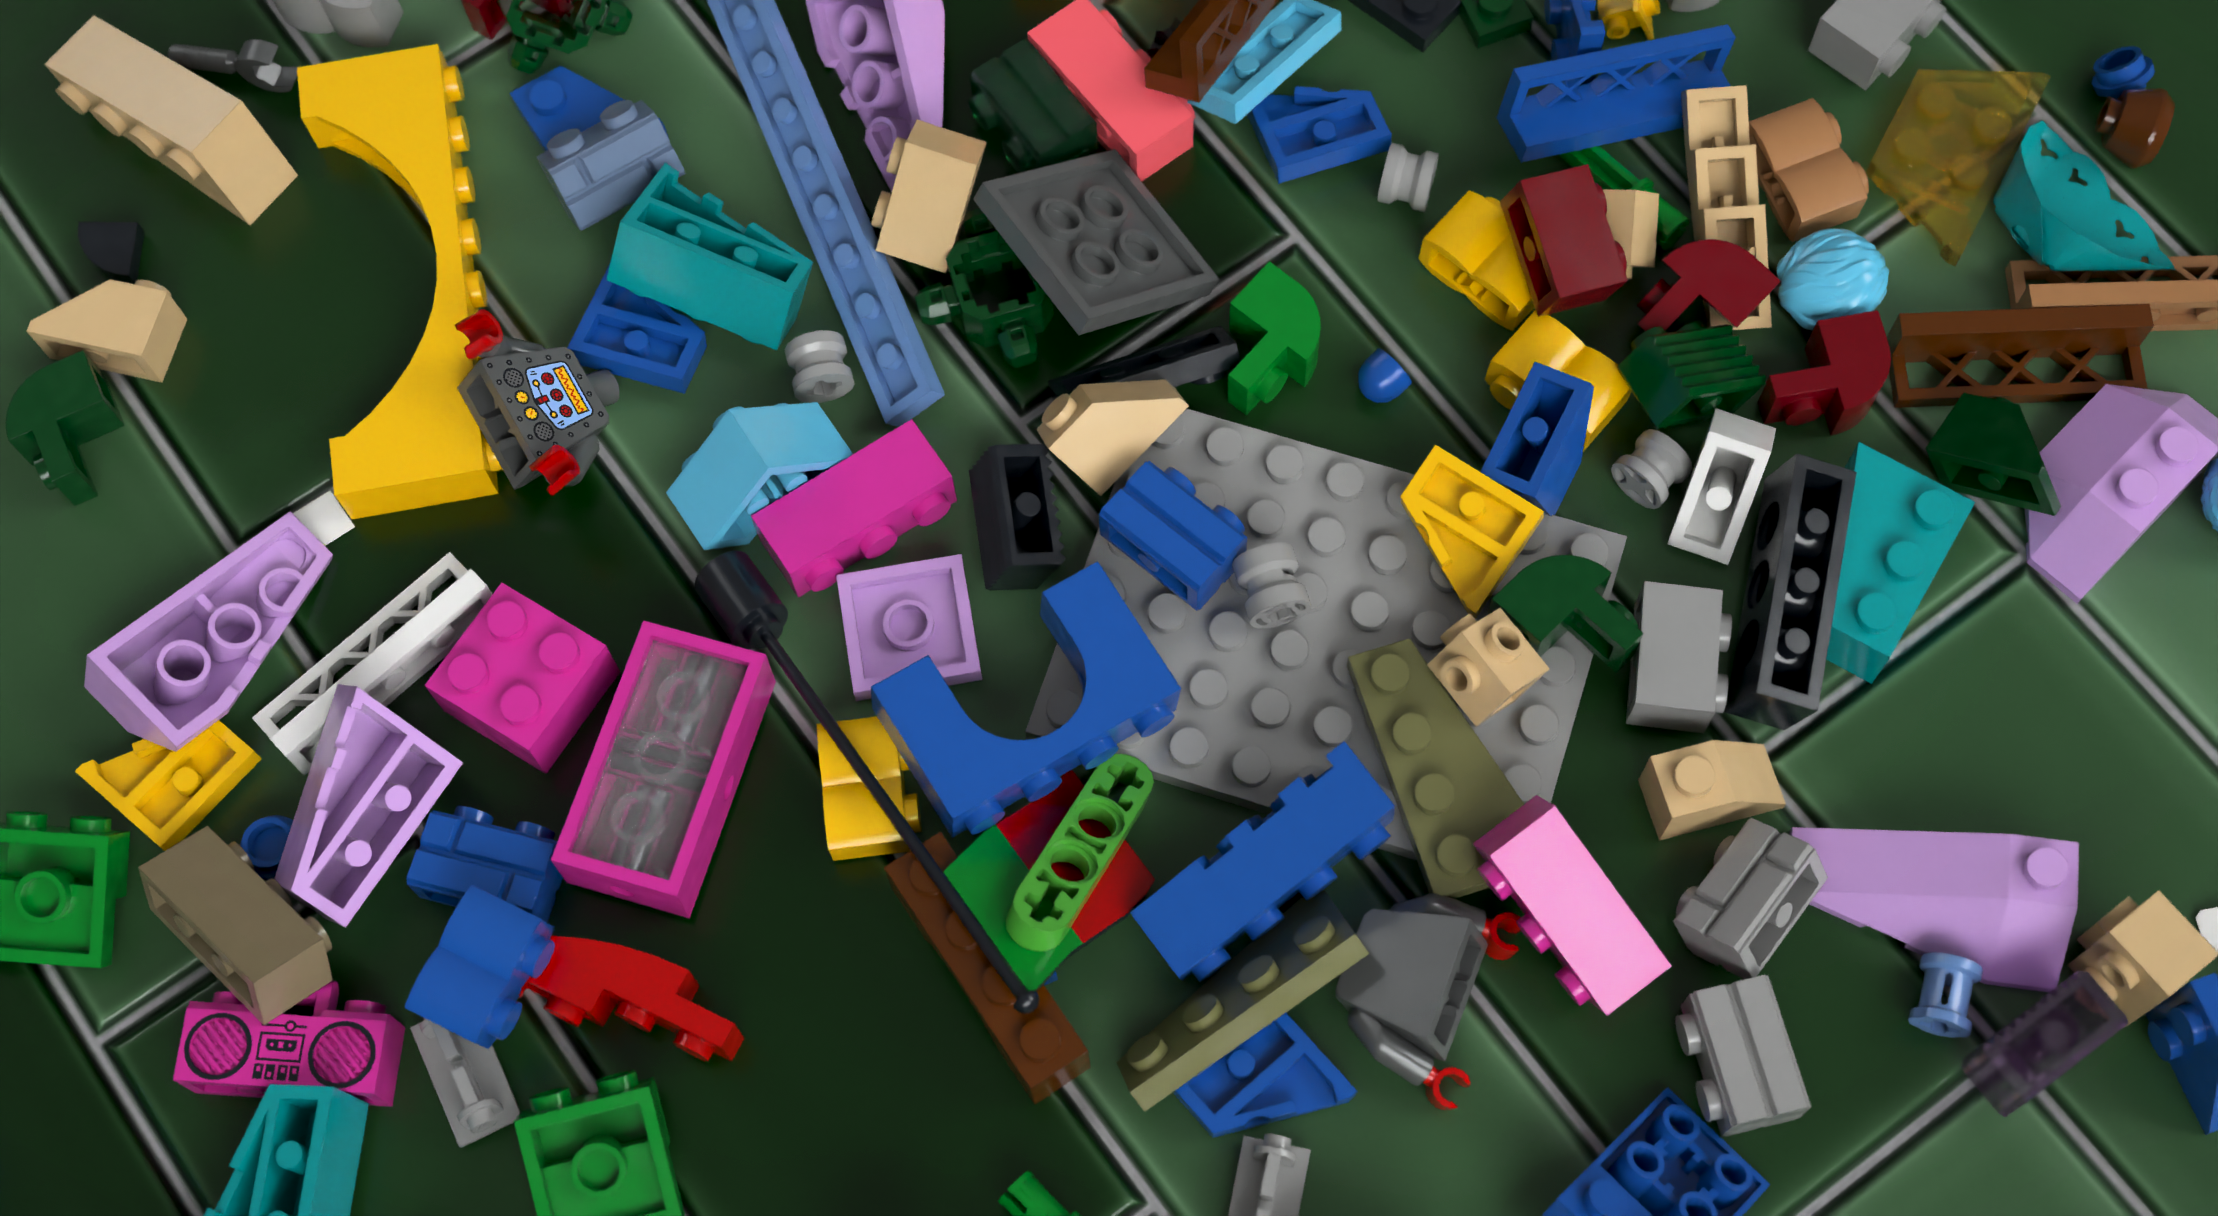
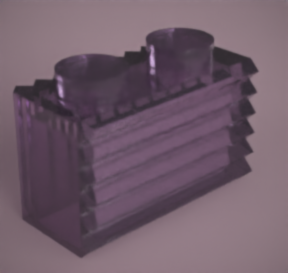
M2078 970L1962 1060V1070L2000 1115L2006 1117L2031 1100L2128 1024L2126 1015L2088 972Z

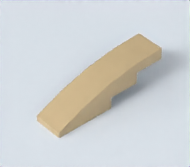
M1747 85L1682 91L1685 155L1694 240L1715 239L1736 244L1751 253L1769 269L1765 204L1759 205L1756 144L1750 145ZM1770 293L1737 328L1733 327V330L1772 327ZM1703 300L1707 327L1731 325Z

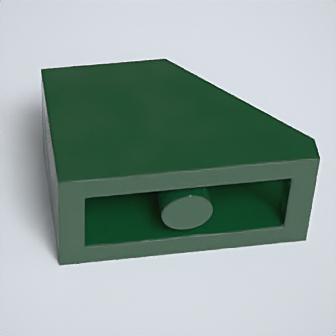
M1963 392L1925 448L1940 483L1955 492L2056 516L2061 508V504L2020 405L2002 397L1987 398Z

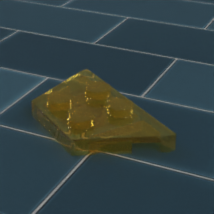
M1918 69L1869 164L1866 174L1884 194L1892 196L1897 201L1899 211L1915 228L1920 224L1924 225L1943 246L1939 255L1947 263L1956 266L2051 77L2050 75L2043 72Z

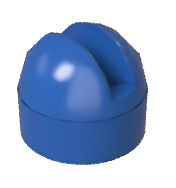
M1377 348L1363 362L1358 372V384L1361 392L1367 399L1375 403H1386L1397 398L1412 384L1405 370L1387 352L1380 348Z

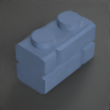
M623 100L612 104L600 114L601 122L582 132L579 129H569L557 134L548 141V150L536 156L564 211L580 231L635 202L664 163L679 171V177L685 174V170L674 148L671 146L659 118L642 100L634 104L631 100Z

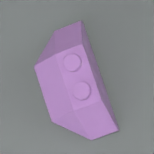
M2105 384L2040 452L2061 508L2056 516L2025 509L2028 542L2026 543V562L2077 604L2199 476L2210 461L2217 457L2218 418L2187 394Z

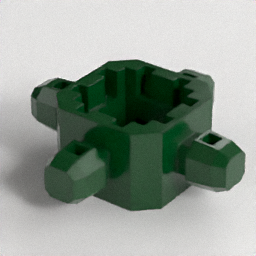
M496 0L513 32L508 49V61L511 67L528 74H534L541 68L549 53L547 47L570 54L588 46L595 29L597 32L612 36L624 35L629 28L633 16L630 9L620 0H573L571 3L574 7L572 14L564 12L561 20L552 17L550 22L544 20L541 15L527 10L523 12L519 4L521 1L525 2V0Z
M979 208L969 211L965 214L963 222L966 239L957 241L946 258L950 285L942 286L941 282L921 289L914 295L921 322L928 325L952 322L951 316L959 314L968 340L985 348L999 344L1005 361L1012 367L1018 368L1032 364L1036 361L1038 353L1035 334L1044 332L1054 316L1053 302L982 210ZM1011 261L1013 270L1024 269L1033 291L1027 293L1028 303L1019 305L1018 299L998 304L999 311L989 313L987 304L977 307L975 298L973 299L968 282L975 281L973 271L982 269L984 275L1002 271V263Z

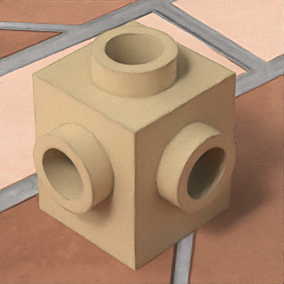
M1498 608L1479 621H1476L1471 614H1468L1453 624L1440 636L1446 647L1427 664L1476 727L1515 702L1550 669L1501 608Z

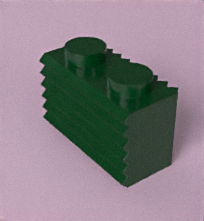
M1694 321L1676 332L1666 333L1661 326L1643 332L1630 344L1632 352L1617 368L1656 430L1661 427L1665 429L1670 425L1672 427L1677 424L1681 426L1686 422L1689 424L1693 421L1697 423L1700 420L1705 421L1709 418L1711 420L1715 408L1733 414L1765 385L1766 375L1759 374V365L1752 364L1753 355L1746 354V345L1739 344L1740 335L1732 334L1733 325L1725 324L1704 327L1700 321Z

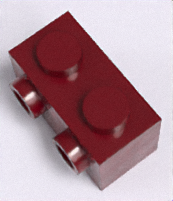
M1588 164L1520 180L1500 201L1538 317L1604 301L1628 281L1625 274L1627 262L1624 250L1619 242L1614 241L1606 218L1607 201L1604 191L1599 184L1594 182Z

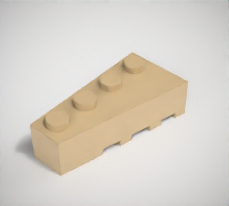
M95 15L45 63V66L61 83L56 88L57 94L72 109L81 115L90 111L111 133L118 137L123 135L147 155L163 163L250 226L298 176L240 99Z

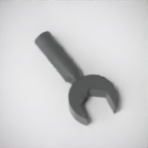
M253 39L245 41L239 55L233 50L173 44L168 51V58L186 69L228 74L238 72L251 84L272 92L285 93L291 91L297 78V67H282L272 62L278 45L263 40Z

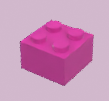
M501 582L424 686L444 712L547 774L621 671L605 644Z

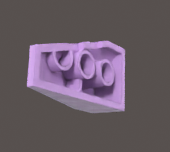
M806 0L817 52L825 67L834 68L844 86L840 96L847 109L857 110L866 127L864 141L892 192L896 175L886 172L896 137L907 139L916 120L943 128L945 35L942 0Z
M291 511L87 654L84 687L127 732L177 752L228 714L332 561L333 554Z
M1791 828L1789 835L1809 843L1816 850L1828 876V879L1809 905L1858 927L1865 925L1904 942V948L1917 954L1923 955L1930 952L1947 953L1972 960L1982 966L1983 974L1980 982L1983 984L2050 993L2057 989L2078 908L2079 842L2002 833Z

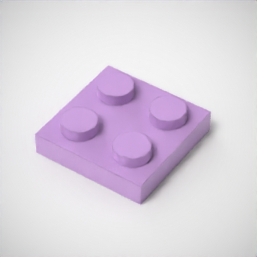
M962 554L836 575L852 687L856 701L872 699L871 686L927 655L930 656L948 686L983 680Z

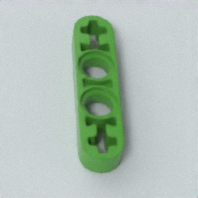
M1114 754L1107 761L1096 767L1017 889L1005 922L1007 932L1020 946L1032 951H1048L1056 948L1063 941L1143 811L1154 783L1152 772L1138 758L1127 754ZM1118 782L1125 784L1127 787L1118 803L1108 798L1111 789ZM1084 819L1097 820L1109 829L1111 836L1106 838L1090 836L1082 830L1079 821ZM1056 862L1073 864L1080 869L1084 879L1077 882L1061 879L1054 873L1051 864ZM1045 897L1054 904L1049 916L1045 917L1042 922L1034 920L1032 916L1037 912Z

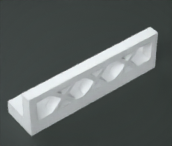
M449 552L254 715L252 719L268 735L269 739L285 757L305 776L310 771L338 684L357 686L386 707L451 651L492 596V592L472 569L468 571ZM453 575L457 581L431 602L432 592ZM416 605H418V610H412ZM395 623H406L382 643L383 633ZM369 646L368 652H362L365 648ZM345 665H356L333 684L334 674ZM319 688V694H312ZM296 706H307L281 729L278 728L276 723Z

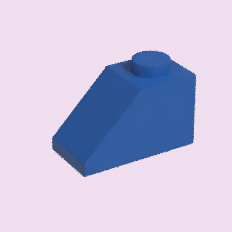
M1534 362L1480 472L1540 508L1545 514L1550 516L1556 515L1581 464L1594 386L1590 382Z

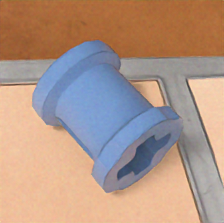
M1937 952L1923 954L1919 967L1925 972L1918 1007L1912 1008L1909 1012V1023L1924 1032L1949 1038L1968 1037L1971 1034L1972 1023L1967 1019L1973 984L1980 982L1982 979V966L1972 960L1953 954ZM1948 986L1950 987L1948 1003L1944 1005L1941 1003L1943 988Z

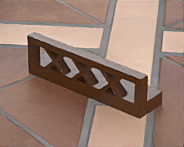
M1199 0L1144 68L1146 88L1199 103L1279 0Z
M2150 304L1899 313L1887 336L1891 353L1889 376L1894 408L1955 406L1963 392L1987 398L2002 397L2013 403L2090 401L2105 384L2148 389L2140 345L2154 327ZM2097 355H2122L2126 380L2107 381L2086 365ZM2074 356H2084V357H2083L2081 360H2078V359H2077L2076 357H2074ZM2049 357L2069 373L2060 383H2044L2025 369V367L2033 358ZM2022 358L2018 363L2015 360H2013ZM1972 360H1989L2005 372L2007 376L1998 385L1982 386L1963 370ZM1951 361H1959V363L1955 365ZM1927 362L1943 374L1945 378L1936 387L1909 388L1906 363ZM2075 378H2078V379H2079L2080 381H2082V382H2072V381H2073ZM2015 380L2019 384H2011V382ZM1952 382L1957 385L1956 387H1948Z

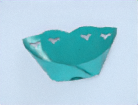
M2043 120L2029 126L1994 196L1993 203L1996 206L1995 212L2006 229L2040 266H2048L2052 271L2175 269L2170 259L2160 250L2153 231L2141 215L2131 207L2110 198L2105 175L2087 155L2073 152L2065 141L2050 129ZM2041 140L2045 141L2048 150L2057 154V159L2041 155ZM2073 168L2078 170V177L2086 181L2087 186L2068 181L2072 175ZM2116 220L2122 223L2125 232L2131 233L2134 236L2133 239L2116 237ZM2141 257H2147L2148 263L2140 262Z

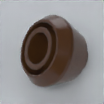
M2162 88L2124 90L2118 99L2107 98L2099 113L2095 131L2103 134L2102 146L2127 167L2134 169L2148 165L2153 161L2165 140L2172 122L2175 103L2167 90Z

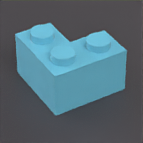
M818 402L800 404L779 403L774 406L752 408L733 407L722 413L714 421L713 431L698 451L684 461L681 467L682 472L667 490L666 494L703 550L747 545L757 535L751 515L853 455V453Z

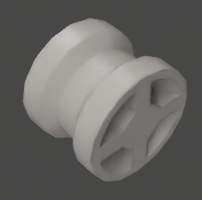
M1391 143L1381 178L1377 201L1385 204H1391L1396 200L1408 202L1413 210L1425 213L1439 153L1426 151L1421 155L1407 152L1404 145Z
M819 330L804 333L787 343L784 349L787 363L796 372L792 380L795 398L806 403H824L838 399L852 390L854 380L851 368L843 363L847 350L844 337L841 334L830 330Z
M1653 429L1645 430L1636 439L1635 451L1631 455L1620 456L1611 468L1612 476L1623 492L1636 503L1650 509L1659 508L1669 496L1668 488L1672 484L1684 482L1693 470L1691 460L1682 447L1668 435Z

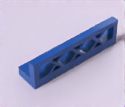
M1727 24L1514 68L1496 118L1521 163L1683 128L1682 91L1731 86L1723 74L1722 68L1736 37ZM1707 51L1703 60L1686 63L1699 52ZM1655 62L1643 72L1633 74L1645 64ZM1602 73L1592 82L1580 85L1592 75ZM1549 84L1536 95L1526 96L1529 88Z

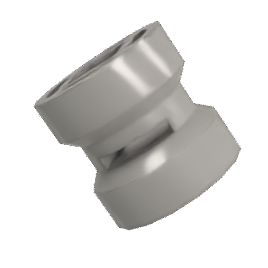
M1286 542L1263 544L1241 553L1234 559L1232 567L1239 586L1248 589V599L1244 606L1252 627L1272 628L1301 618L1310 611L1312 605L1306 587L1297 582L1294 576L1299 564L1291 544Z

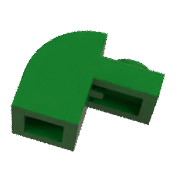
M1270 261L1230 302L1229 332L1251 347L1252 350L1228 375L1227 402L1246 416L1260 400L1266 404L1272 401L1283 388L1288 376L1305 387L1313 376L1318 359L1321 320L1317 305L1310 293L1300 283Z

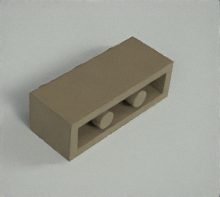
M209 826L204 827L138 867L150 910L263 1025L333 981L327 952L332 949V944L322 925L312 916L303 919L293 909L287 893L276 880L271 878L265 882L255 872L254 866L244 849L236 842H231L227 845Z

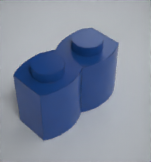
M471 885L453 911L438 947L431 954L418 975L408 996L405 1008L477 1045L489 1049L496 1038L504 1040L515 1027L522 1010V1004L517 999L523 985L530 976L533 978L539 977L547 967L555 948V942L550 940L554 926L517 906Z

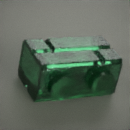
M1021 40L1003 51L998 59L994 57L972 71L970 75L972 98L968 100L969 108L978 124L985 131L994 127L1004 139L1001 143L1002 149L1008 161L1017 172L1021 173L1026 169L1030 171L1095 153L1098 148L1096 122L1029 40Z

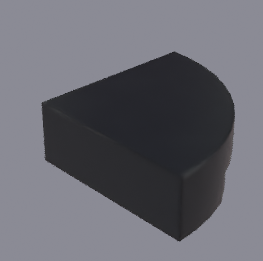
M79 222V241L84 253L93 265L107 274L112 280L135 284L138 278L145 235L139 223Z

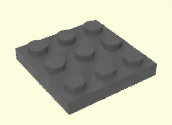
M1116 149L982 182L973 199L1078 335L1208 296L1220 280Z

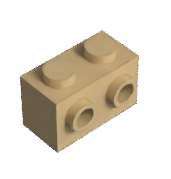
M916 120L907 139L897 136L886 172L896 175L892 193L881 192L871 226L881 229L876 251L946 273V258L958 241L987 142L920 120Z
M2158 890L2140 906L2128 896L2076 939L2085 948V951L2069 963L2068 966L2077 975V984L2084 995L2097 1006L2107 1007L2120 1023L2127 1027L2169 998L2218 956V952Z

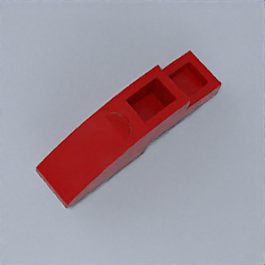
M551 936L550 940L555 942V948L547 967L539 977L533 978L530 976L521 988L518 997L521 998L526 989L548 999L543 1008L555 1017L576 1027L580 1026L584 1018L604 1027L615 1005L618 1004L615 1015L646 1032H651L656 1023L677 1034L673 1044L706 1062H709L713 1053L732 1062L744 1040V1036L735 1023L691 1002L700 985L688 969L649 953L592 939Z

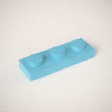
M1283 0L1269 12L1199 103L1188 100V103L1231 123H1238L1341 31V11L1315 0Z

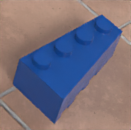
M1345 741L1325 756L1332 764V767L1317 778L1313 774H1309L1304 778L1298 777L1278 793L1279 797L1269 806L1272 809L1270 814L1263 819L1259 815H1255L1243 821L1218 843L1216 848L1219 852L1209 860L1205 855L1196 859L1130 912L1180 980L1184 981L1194 974L1197 980L1202 982L1231 959L1225 950L1228 946L1245 933L1253 942L1262 937L1285 918L1278 909L1299 892L1306 901L1313 898L1338 878L1332 869L1333 866L1352 852L1359 860H1362L1391 837L1385 827L1393 821L1395 805Z

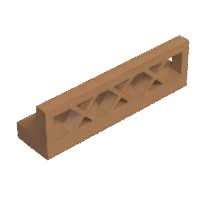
M2218 255L2168 257L2175 269L2137 271H2052L2048 266H2040L2035 260L2010 261L2005 268L2011 309L2150 304L2154 324L2151 331L2218 330V279L2208 280L2212 275H2218ZM2141 257L2140 262L2148 263V258ZM2193 275H2201V276H2200L2199 279H2197V278H2196L2195 276H2193ZM2152 276H2167L2173 281L2148 280ZM2073 278H2078L2076 282L2071 280ZM2090 278H2107L2111 281L2086 283ZM2045 279L2050 284H2029L2026 288L2025 280Z

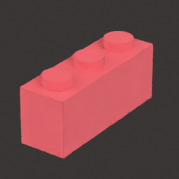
M1075 0L1027 32L1030 65L1107 151L1117 150L1141 182L1193 147V120L1195 119V112L1192 105L1188 103V99L1146 88L1144 68L1151 61V58L1142 49L1135 51L1123 38L1117 21L1107 10L1102 9L1098 11L1089 0Z

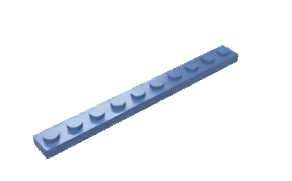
M707 0L886 424L899 427L935 403L945 393L884 253L876 251L878 244L873 226H871L870 219L775 0Z

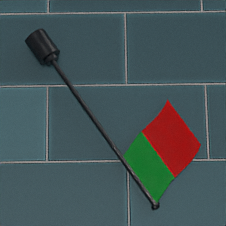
M730 551L721 554L707 563L699 572L695 580V590L734 646L745 649L768 648L1015 996L1017 1001L1014 1003V1009L1023 1014L1033 1012L1039 1004L1037 991L1070 956L1126 919L1130 912L1147 896L1155 878L1127 841L1124 840L1063 941L1056 948L1048 951H1032L1020 946L1007 932L1005 920L1017 889L1084 787L1073 770L1061 776L1062 783L1051 793L1027 804L984 831L959 857L942 871L777 640L782 634L783 626L787 621L788 610L748 554L742 551ZM1084 819L1079 821L1082 830L1090 836L1096 838L1111 836L1109 829L1097 820ZM1068 862L1051 864L1052 870L1061 879L1072 882L1084 879L1080 869ZM1044 897L1042 904L1032 918L1042 922L1045 917L1049 916L1054 903Z

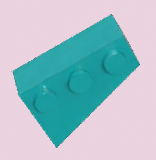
M664 163L620 221L607 281L627 288L635 295L651 298L685 312L693 319L709 322L738 334L749 342L762 344L777 351L797 319L813 261L754 222L747 225L746 229L721 212L724 203L722 200L710 192L700 198L677 182L679 171Z
M1858 442L1844 467L1857 473L1826 660L1872 684L1895 650L1975 502Z
M269 1084L229 1164L235 1170L215 1210L207 1208L204 1216H350L369 1103L331 1086Z

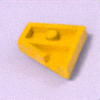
M1437 445L1433 447L1400 496L1401 504L1465 610L1474 618L1478 617L1544 518L1543 510Z
M218 720L177 752L142 739L132 743L133 751L98 764L94 759L81 764L75 772L160 848L166 851L183 841L262 758Z

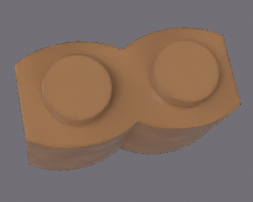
M1814 98L1749 121L1750 145L1756 144L1758 184L1766 192L1772 212L1783 232L1792 242L1807 237L1816 231L1828 229L1858 217L1868 198L1869 182L1863 167L1856 161L1852 162L1848 155L1840 148L1842 140L1841 130L1833 114L1824 112L1819 103Z

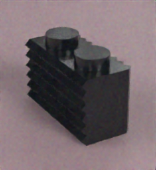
M1044 444L990 446L988 451H985L984 455L980 456V460L976 461V465H972L973 469L969 470L985 589L989 591L1037 589L1066 559L1060 553L1065 545L1058 540L1063 533L1056 528L1061 522L1054 516L1059 511L1053 505L1057 497L1051 492L1056 485L1049 480L1054 473L1047 468L1052 461L1046 457L1050 450Z

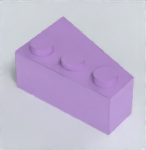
M338 684L274 880L280 884V887L286 893L320 916L346 928L463 762L359 687Z

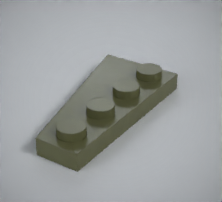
M1410 638L1349 656L1347 661L1348 671L1429 894L1435 893L1455 899L1490 888L1477 870L1479 866L1485 863V860L1473 843L1523 806V801L1443 685L1427 666V662Z
M1322 890L1308 901L1302 896L1283 913L1285 918L1259 939L1249 943L1149 1034L1137 1040L1128 1052L1116 1062L1129 1092L1144 1112L1369 954L1325 890Z

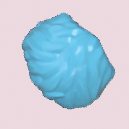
M1835 228L1816 231L1807 237L1801 238L1779 260L1776 271L1777 277L1781 280V286L1778 291L1779 304L1790 313L1799 325L1812 331L1817 320L1874 311L1887 293L1889 269L1885 266L1884 256L1876 250L1875 245L1853 231Z

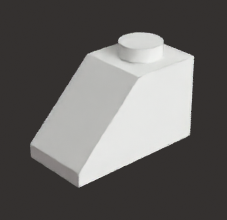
M1715 408L1674 522L1668 545L1726 565L1729 564L1772 452L1776 428Z

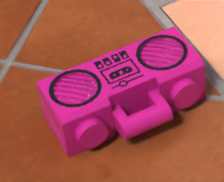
M337 981L328 983L296 1004V1006L315 1007L313 1016L287 1015L282 1013L265 1025L232 992H215L212 1002L190 1001L187 1006L173 1080L196 1094L263 1098L269 1084L331 1086L367 1102L369 1105L392 1107L405 1027L390 1014H385V1005L376 1002L349 1000L345 1002L344 1011H336L339 996Z

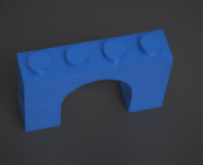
M1098 561L1042 592L1040 617L1077 673L1083 696L1074 715L1054 732L1034 739L1012 740L995 736L980 728L964 712L929 655L871 686L873 711L952 838L967 829L972 835L989 829L1004 817L1005 812L1003 809L1023 797H1026L1029 802L1043 798L1062 783L1060 776L1081 764L1085 769H1092L1111 758L1118 751L1119 747L1117 744L1137 732H1139L1141 737H1148L1164 728L1174 719L1175 715L1173 712L1177 708L1181 687Z

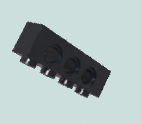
M1797 453L1765 478L1725 713L1786 730L1818 711L1857 472Z

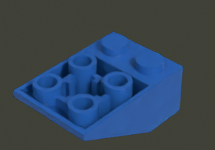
M1667 1087L1552 1203L1542 1216H1743L1771 1184Z

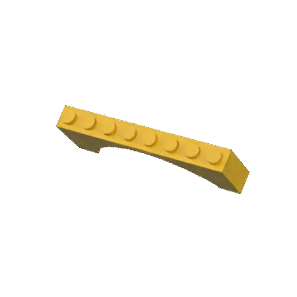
M438 44L297 67L301 119L318 149L333 146L354 155L382 171L402 187L427 216L436 250L437 282L433 308L424 335L409 365L394 387L368 416L345 436L329 439L334 496L353 520L499 494L496 471L503 469L457 389L482 358L479 356L474 359L466 357L464 348L470 341L464 333L456 330L455 324L477 312L478 308L487 306V293L483 276L480 271H474L472 255L481 254V240L475 219H468L467 203L475 202L476 194L471 171L468 166H462L461 152L470 150V141L464 117L462 115L457 116L456 102L464 100V88L457 65H447Z

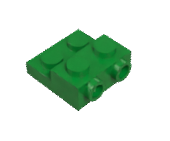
M6 812L5 822L0 823V961L103 968L112 965L116 899L125 897L127 894L130 831L111 830L112 818L105 816H71L69 827L47 825L48 813Z
M626 1070L597 1079V1092L572 1098L569 1087H559L537 1093L528 1098L531 1109L521 1111L515 1118L514 1125L537 1216H684L685 1212L668 1148L671 1141L655 1077L639 1081L636 1070Z

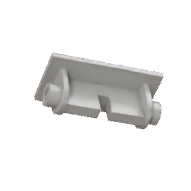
M426 1018L422 1022L410 1027L460 1148L514 1122L521 1111L493 1045L489 1049L484 1048Z
M1265 1134L1264 1140L1243 1136L1228 1216H1299L1311 1149L1292 1146L1290 1138L1276 1134Z

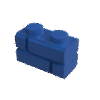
M1145 461L1126 482L1123 489L1120 488L1102 507L1099 513L1100 535L1196 611L1200 610L1219 590L1220 585L1223 582L1225 583L1234 573L1232 567L1234 559L1247 551V536L1243 534L1245 527L1240 519L1227 508L1217 505L1212 510L1195 497L1196 489L1194 485L1180 471L1168 467L1163 472L1152 462Z
M456 806L453 815L436 810L430 812L420 838V848L415 852L406 877L407 885L419 898L456 907L468 888L474 885L548 923L556 899V891L559 890L563 879L551 861L558 842L554 840L555 833L552 830L525 821L517 822L515 830L492 825L494 818L491 815L466 806Z

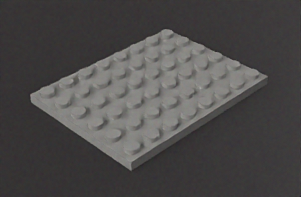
M1186 409L1115 481L1109 500L1120 488L1123 489L1126 482L1145 461L1152 462L1163 472L1168 467L1175 468L1191 481L1196 489L1194 496L1212 510L1217 505H1221L1240 519L1245 527L1243 534L1247 536V550L1274 542H1286L1293 546L1299 564L1294 576L1297 582L1305 585L1312 607L1308 613L1293 622L1272 628L1252 627L1244 606L1248 599V589L1238 585L1233 573L1225 583L1223 582L1220 585L1219 590L1200 610L1196 611L1101 536L1100 528H1098L1084 569L1097 561L1099 562L1181 687L1177 708L1173 712L1175 715L1174 719L1164 728L1148 737H1141L1139 732L1119 742L1117 744L1119 749L1115 754H1127L1138 758L1147 765L1155 780L1270 814L1272 809L1269 806L1279 797L1278 793L1298 777L1304 778L1309 774H1313L1317 778L1332 767V764L1325 756L1345 741L1395 805L1393 821L1385 827L1391 837L1378 849L1417 860L1347 668L1349 656L1409 638L1428 664L1446 647L1440 636L1453 624L1468 615L1401 504L1400 496L1414 477V474ZM1544 513V518L1475 620L1479 621L1487 616L1492 598L1522 569L1539 559L1554 555L1584 557L1599 563L1612 572L1602 596L1608 602L1627 536ZM1569 631L1541 656L1550 669L1515 702L1477 727L1447 691L1524 804L1536 795L1551 803L1594 653ZM1058 643L1025 731L1026 740L1045 736L1063 726L1074 715L1083 698L1077 673Z

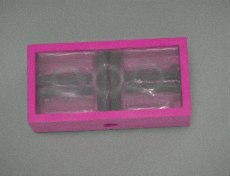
M643 620L551 858L552 863L566 883L690 919L776 683L766 654Z

